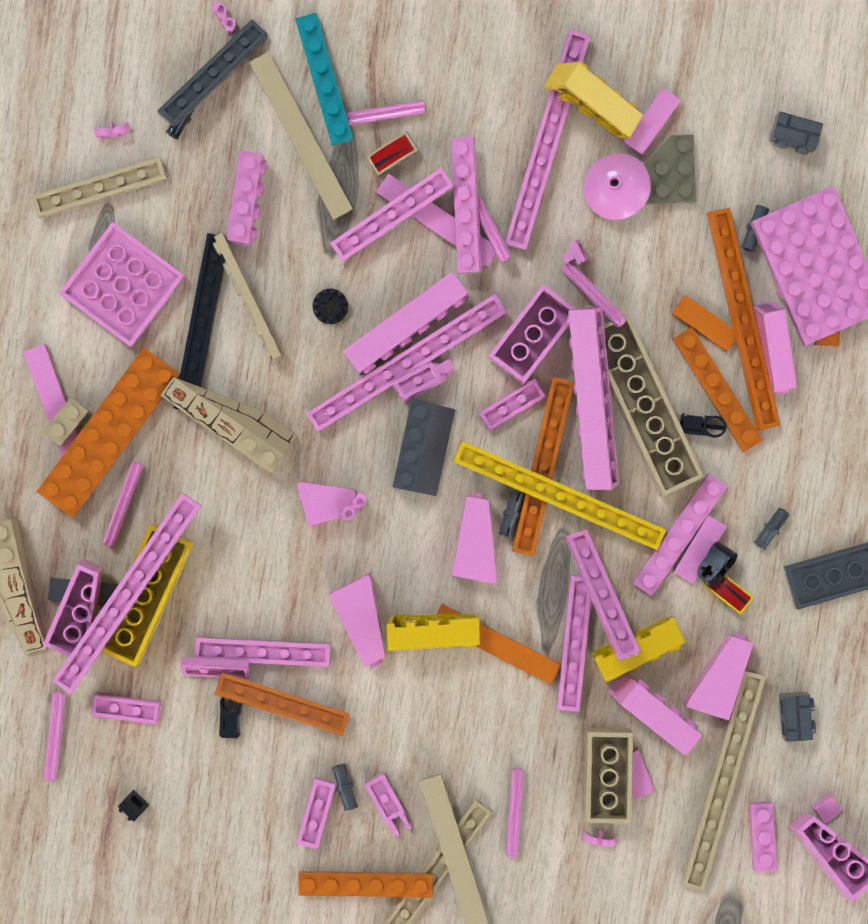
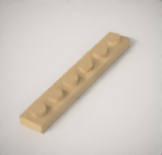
M160 157L33 195L31 198L37 217L42 219L168 179Z
M220 233L214 236L216 242L213 245L218 255L223 254L226 260L223 266L228 276L233 275L236 281L233 287L237 295H242L246 302L243 304L244 310L248 317L253 316L256 324L252 326L257 336H262L265 341L262 347L267 357L272 356L273 360L283 356L238 261L226 240L225 234Z

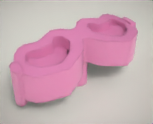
M214 1L212 6L213 13L221 21L226 33L233 34L236 29L235 20L226 17L227 10L224 4Z
M109 122L110 129L94 128L96 138L101 139L120 137L130 132L128 122L114 127L113 122Z
M358 492L356 497L352 498L351 504L346 505L344 510L340 511L341 520L352 519L355 513L354 508L365 506L366 494L364 492Z
M584 830L582 840L593 845L613 847L617 844L618 836L602 838V830H599L598 837L590 835Z

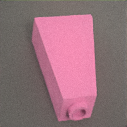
M773 301L754 305L753 309L772 390L778 394L788 393L790 389L797 388L786 310Z
M472 492L471 496H466L452 576L496 584L497 575L489 500L484 499V494Z
M370 573L329 593V597L364 666L370 665L373 668L383 663L382 658L386 656L372 578Z
M735 632L734 636L727 634L685 697L683 704L686 707L730 720L753 647V642L747 640V635Z

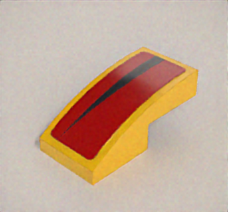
M727 575L723 577L717 586L710 587L705 583L703 584L707 590L739 615L742 614L754 599L751 594Z

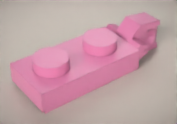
M450 359L440 364L429 362L393 381V387L403 403L443 383L447 379L446 376L454 372V365Z

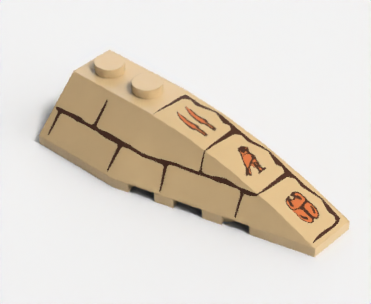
M175 377L172 378L161 394L163 398L270 473L273 472L297 437L294 432L260 409Z
M18 518L0 521V606L21 648L26 654L47 649V647L43 646L45 635Z

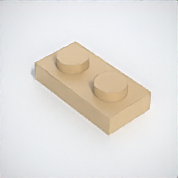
M70 397L44 429L43 433L59 446H63L90 411L73 397Z

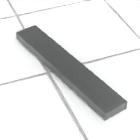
M253 19L249 21L157 110L158 114L175 128L268 38V34Z

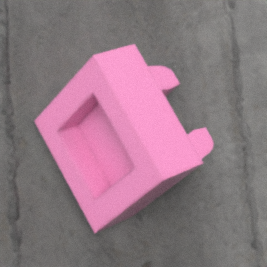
M580 240L569 243L568 246L571 251L562 255L565 263L576 260L577 264H583L590 260Z

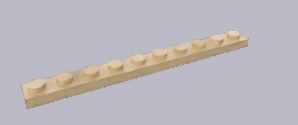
M747 670L744 672L730 720L727 722L682 878V886L703 892L705 890L766 679L764 675Z

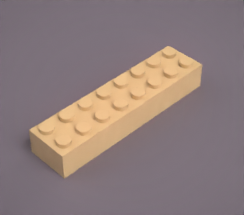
M627 313L624 314L626 322L621 327H616L611 321L604 324L610 390L659 496H665L704 478V475L630 315Z

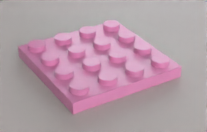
M112 222L59 294L132 348L186 276Z

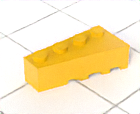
M580 61L557 64L543 86L548 91L555 89L561 93L559 98L566 103L569 101L580 106L578 111L592 118L596 117L595 122L618 138H630L643 117V114L637 110L638 107L635 104L624 100L618 90L608 87L602 77L591 73L589 67Z
M480 613L391 615L387 622V651L439 647L448 649L453 648V646L475 648L476 645H480L481 641Z
M669 616L634 632L633 635L641 651L638 655L618 661L610 643L590 652L603 680L607 683L628 671L639 668L648 661L652 662L659 659L662 654L668 651L671 653L682 648L681 645L685 643V640L675 618Z

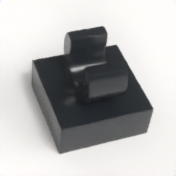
M133 789L118 805L120 813L123 811L128 816V821L132 820L134 822L149 804Z

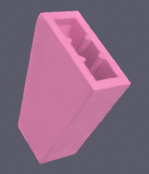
M308 482L297 483L308 526L340 518V511L344 510L346 505L351 504L352 498L357 495L355 489ZM355 507V508H354L355 513H358V512H361V511H362V510H361V507H359V508Z

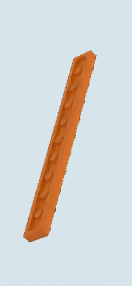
M726 208L710 211L706 214L756 430L760 431L781 426L731 210Z

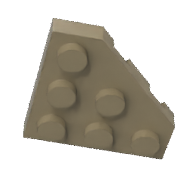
M671 135L644 164L651 179V192L645 205L696 202L694 135Z

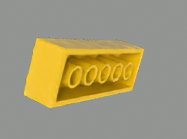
M150 524L133 563L159 525ZM181 535L102 650L103 653L134 667L141 664L195 541Z

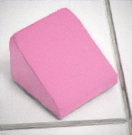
M827 793L811 805L824 824L843 811L830 793Z

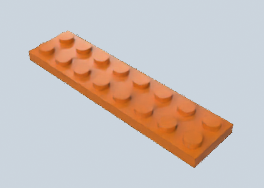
M143 347L36 492L74 518L163 399L161 394L172 378H178L180 373Z

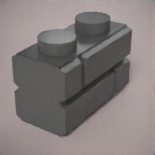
M780 111L775 116L769 141L774 142L775 147L786 149L789 146L796 148L795 152L808 155L809 152L812 153L817 148L823 123Z
M806 692L780 693L782 739L787 742L813 740V733H816V723L811 718V711L815 710L814 699L810 698V694Z

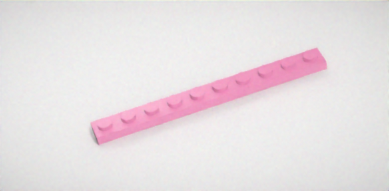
M569 29L559 64L583 62L591 35ZM555 89L551 90L505 240L507 246L526 251L570 106L569 101L566 103L559 98L561 93Z
M492 295L306 413L317 432L322 431L393 386V381L431 362L507 314V311L497 295Z
M184 493L179 496L52 682L70 694L75 691L202 505Z

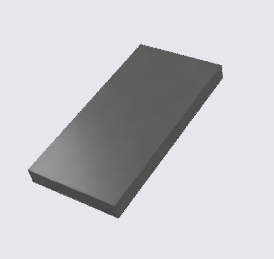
M868 542L783 566L795 609L799 610L868 590Z

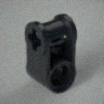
M715 542L702 563L698 566V577L707 586H717L736 562L738 554L722 543Z

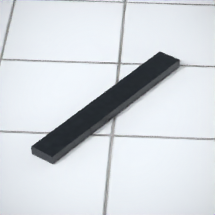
M207 233L179 377L180 380L202 387L223 279V263H226L223 254L218 255L213 245L216 242L214 237L216 235Z

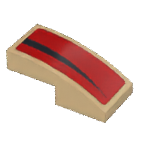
M404 132L372 152L367 158L377 175L381 176L398 163L407 160L418 152L419 149L409 133Z

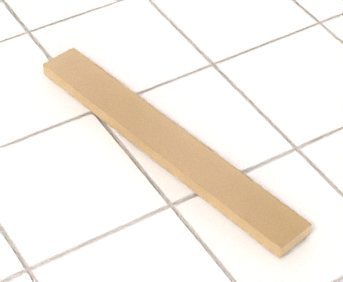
M267 52L250 61L249 64L333 221L353 211L270 53Z
M440 773L421 779L420 785L465 924H489L442 775Z
M476 798L473 799L457 821L465 850L493 813V810ZM440 846L420 871V873H433V893L449 873ZM401 897L382 924H411L430 898Z

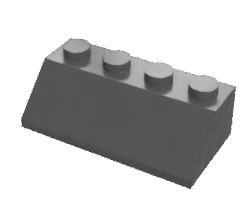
M411 399L393 482L394 488L437 496L455 409Z

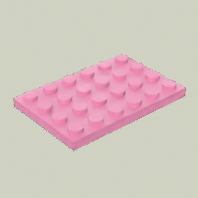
M834 186L750 222L803 346L868 318V264Z

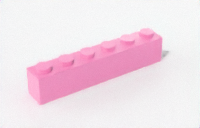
M451 272L343 352L359 374L362 372L368 374L376 368L375 363L381 358L383 361L387 360L395 354L392 350L399 345L403 348L413 341L411 337L418 332L421 335L430 328L429 323L435 319L439 322L449 314L447 310L455 306L457 309L467 301L465 297L468 296V292L454 273Z

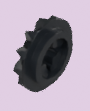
M334 288L323 289L316 294L312 303L313 313L316 318L325 324L340 322L348 311L346 297L342 292ZM332 297L333 304L340 308L332 309L328 316L327 308L321 304H327Z

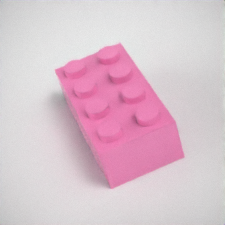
M543 284L487 358L523 385L568 327L567 316L569 311L575 308Z

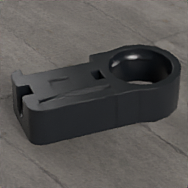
M683 413L680 418V425L684 434L718 438L725 433L727 428L725 420L717 415H705L703 419L702 416H685V413ZM712 419H719L723 426L710 425L707 422ZM707 429L723 430V431H722V433H719V434H717V435H713V434L709 433V432L707 431Z
M221 698L219 736L221 738H238L241 734L239 733L238 715L242 714L243 704L240 703L238 708L233 710V701L228 700L227 709L224 705L225 698Z

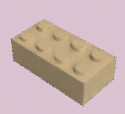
M585 728L583 817L586 823L631 824L633 732L630 728Z

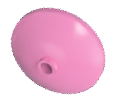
M623 153L610 154L599 159L588 171L584 182V195L588 205L597 215L608 220H624L634 216L645 206L651 192V179L644 164L637 158ZM613 180L619 181L617 186H611Z

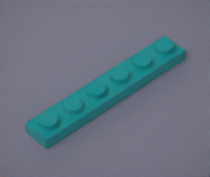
M317 13L295 18L331 145L335 146L352 141L353 136Z

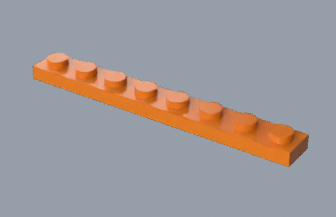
M552 377L530 470L551 480L575 383L574 381ZM525 493L512 547L513 552L534 556L547 502Z

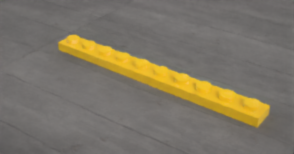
M461 441L452 461L655 550H658L666 529L464 441Z

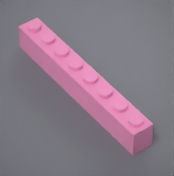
M602 306L575 308L569 311L567 325L571 331L569 346L573 352L571 367L573 373H575L574 393L577 395L578 403L576 405V415L579 417L580 423L578 437L581 439L582 444L580 458L584 464L582 479L586 485V490H612L619 485L603 308Z

